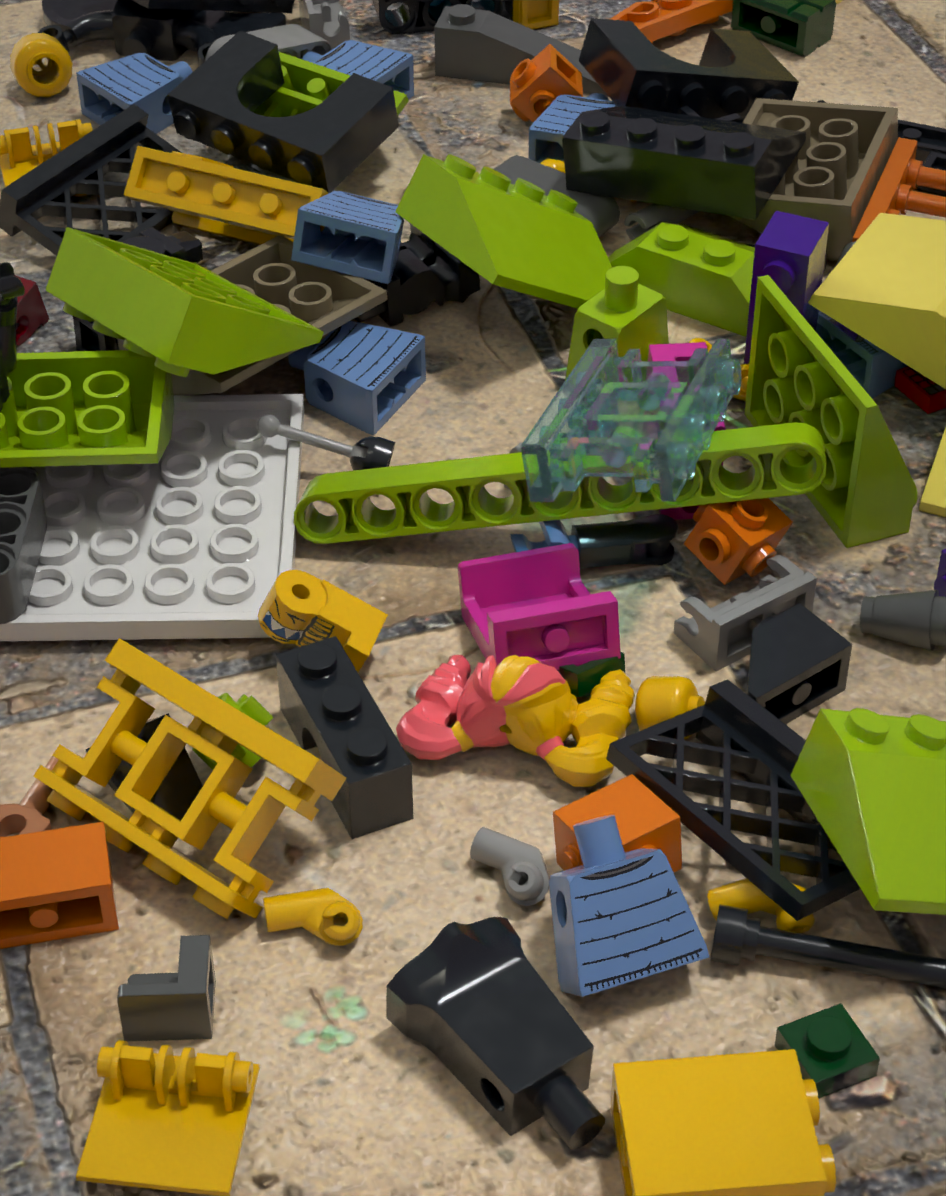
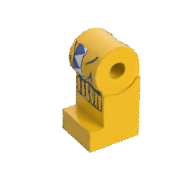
M301 570L282 572L276 578L258 612L259 624L264 632L273 640L283 644H296L301 647L336 636L357 672H359L367 660L388 614L324 579L322 581Z

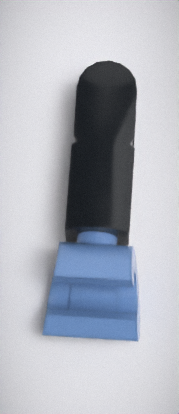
M653 514L627 521L572 525L571 535H567L565 526L560 520L539 522L545 540L542 542H531L523 534L510 535L515 552L572 543L579 551L580 568L629 563L664 565L672 561L674 557V547L670 540L676 537L678 524L670 516Z

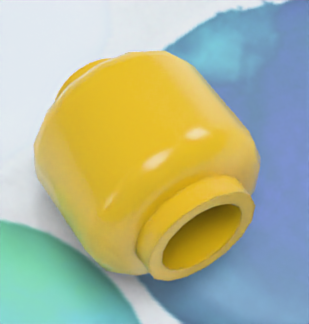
M32 33L22 37L14 45L10 54V69L17 83L27 93L36 97H51L59 94L68 86L72 77L73 63L68 51L56 38L46 33Z

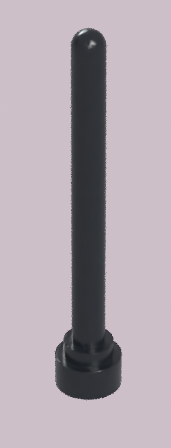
M719 904L710 961L739 966L740 959L754 961L757 954L946 988V959L760 926L761 919L747 916L748 909Z

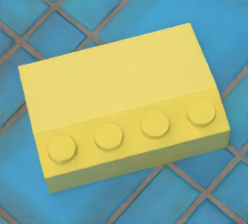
M879 213L813 293L808 304L946 389V221Z

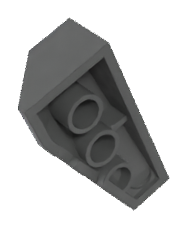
M458 4L452 7L445 6L434 27L435 76L510 85L511 74L517 65L525 59L532 60L545 47L551 44L582 73L584 94L601 93L608 96L578 61L581 50L493 12L476 10L474 7L466 4Z

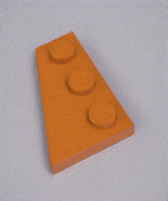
M651 0L650 2H635L610 18V20L632 21L653 44V41L666 36L683 35L686 33L687 28L697 24H709L718 21L719 16L732 11L733 0Z

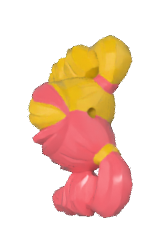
M452 655L447 663H442L420 685L415 696L418 704L401 717L396 727L399 743L402 748L421 760H440L460 751L466 752L474 747L513 745L520 751L540 756L548 763L554 774L574 787H590L609 777L613 772L614 765L606 759L609 745L625 736L626 728L632 722L629 709L633 704L635 694L634 690L629 686L631 684L630 678L624 671L619 669L605 674L601 678L600 683L592 689L590 700L578 704L576 696L571 694L568 682L555 667L543 664L534 658L512 655L504 658L497 666L494 656L490 655L485 663L478 662L470 676L471 668L468 660L463 655ZM570 734H572L577 743L576 747L568 748L563 744Z

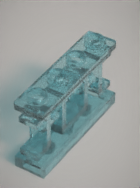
M593 339L521 445L530 502H554L562 488L564 491H576L585 476L634 477L636 492H648L652 484H659L661 500L675 502L686 481L694 477L696 463L703 450L709 449L712 433L718 422L724 421L727 406L732 396L738 395L740 391L741 366L738 359H732L729 339H716L709 353L708 348H696L689 361H641L640 349H628L624 357H619L616 339Z

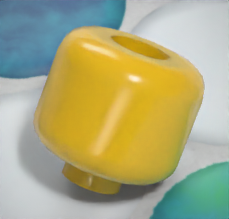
M680 676L648 677L641 683L636 695L635 716L640 731L705 705V701L702 696L698 695L696 686L689 678ZM689 735V736H687V737H684V740H687V739L690 738L692 735Z

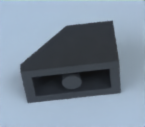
M801 603L776 616H770L754 627L752 631L746 694L784 724H787L846 689L852 643Z

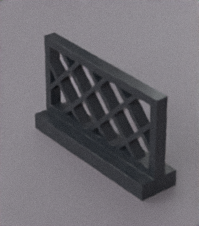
M133 104L3 188L0 199V228L11 237L23 231L56 256L67 227L118 242L138 237L139 232L151 227L160 231L173 222V211L166 208L162 210L141 208L140 202L132 200V207L106 206L105 196L126 197L124 196V191L127 183L104 181L103 176L108 172L130 174L137 146L169 153L181 151L147 128L149 114ZM75 194L97 195L98 205L71 203L70 198ZM43 216L64 217L65 228L48 227L40 223L38 219ZM72 218L99 220L100 230L73 228ZM107 220L134 222L135 229L130 232L108 231Z
M728 679L709 687L705 705L610 743L606 757L610 763L626 776L633 774L680 816L683 825L796 921L861 889L844 861L828 858V848L833 849L837 853L838 851L790 776L806 740ZM696 733L695 738L703 744L684 741V737ZM648 754L673 759V768L648 763L640 756ZM684 761L719 768V776L683 770ZM731 770L737 771L749 782L731 779ZM683 791L719 797V806L694 802ZM731 800L766 806V815L731 809ZM778 808L784 809L797 821L779 818ZM731 830L767 837V847L744 843L732 834ZM779 839L815 846V856L781 850ZM780 871L815 877L816 885L800 891L781 875Z

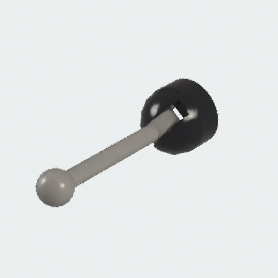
M264 415L258 421V430L261 435L265 437L280 435L350 458L353 470L389 467L396 443L385 438L370 436L361 439L354 446H350L280 424L278 418L273 415Z

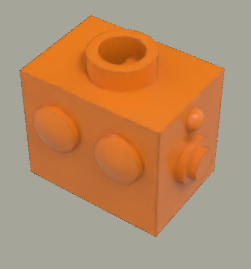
M633 774L553 811L556 860L563 870L583 865L573 825L607 815H615L624 852L641 848L661 849L666 855L673 873L682 869L680 816Z

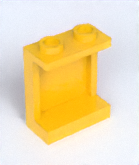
M795 1049L613 1063L610 1110L625 1196H825V1193L835 1191L836 1170L832 1149L829 1144H818L814 1126H818L820 1119L816 1084L813 1079H802Z

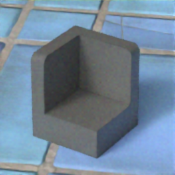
M210 935L181 936L178 973L133 974L128 978V984H122L118 987L117 1003L124 1041L212 1039L216 978Z

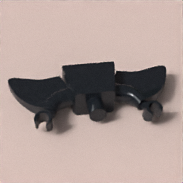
M42 0L43 17L47 26L40 29L38 33H46L56 38L68 53L70 51L69 46L75 47L97 40H115L116 52L121 56L126 57L136 53H146L156 60L164 61L177 60L190 49L198 52V65L200 66L206 61V55L210 46L218 38L233 35L239 31L250 32L286 25V19L282 13H231L205 10L148 9L133 0Z

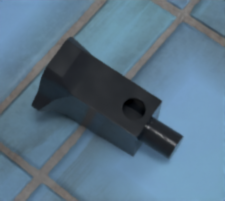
M489 917L466 925L457 922L449 923L423 952L404 965L388 983L386 988V1018L406 1037L421 1043L434 1053L510 1136L539 1118L544 1117L570 1149L575 1150L588 1144L602 1130L605 1124V1117L583 1093V1091L589 1088L594 1046L527 960L521 947V939L507 918Z

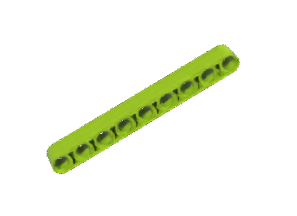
M793 422L326 473L316 476L308 483L294 511V524L297 531L306 540L318 544H330L801 495L812 492L821 484L825 477V444L822 435L816 428L806 423ZM796 449L805 450L813 456L812 461L800 467L791 466L785 463L782 458L789 451ZM742 456L753 465L745 472L732 473L721 464L729 457ZM670 463H681L686 465L692 473L683 479H672L667 477L661 469ZM611 469H619L626 472L632 480L621 486L612 485L606 482L602 474ZM549 476H561L567 479L572 487L563 492H556L549 489L543 480ZM491 482H500L507 485L512 491V495L505 498H497L489 494L485 489V485ZM433 488L443 489L452 496L454 501L448 504H439L428 496L427 490ZM384 495L394 503L395 509L382 510L377 508L371 502L369 496ZM325 501L336 509L338 515L325 516L315 509L312 502Z

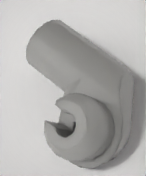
M485 827L479 829L471 845V859L501 870L507 894L517 904L529 906L541 901L549 890L550 879L541 851L537 847Z

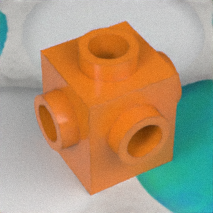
M551 44L545 47L532 60L525 59L519 63L510 77V105L516 115L525 122L532 121L534 123L560 95L566 94L583 97L582 73Z
M769 498L700 505L693 515L696 525L687 537L684 545L710 572L726 585L745 573L750 577H754L768 566L766 560L776 556L777 551L775 548L793 522Z

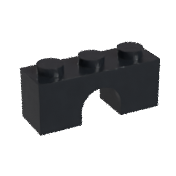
M334 636L276 654L280 710L301 748L308 750L318 747L322 761L347 778L331 802L351 839L414 819L412 763L337 637Z

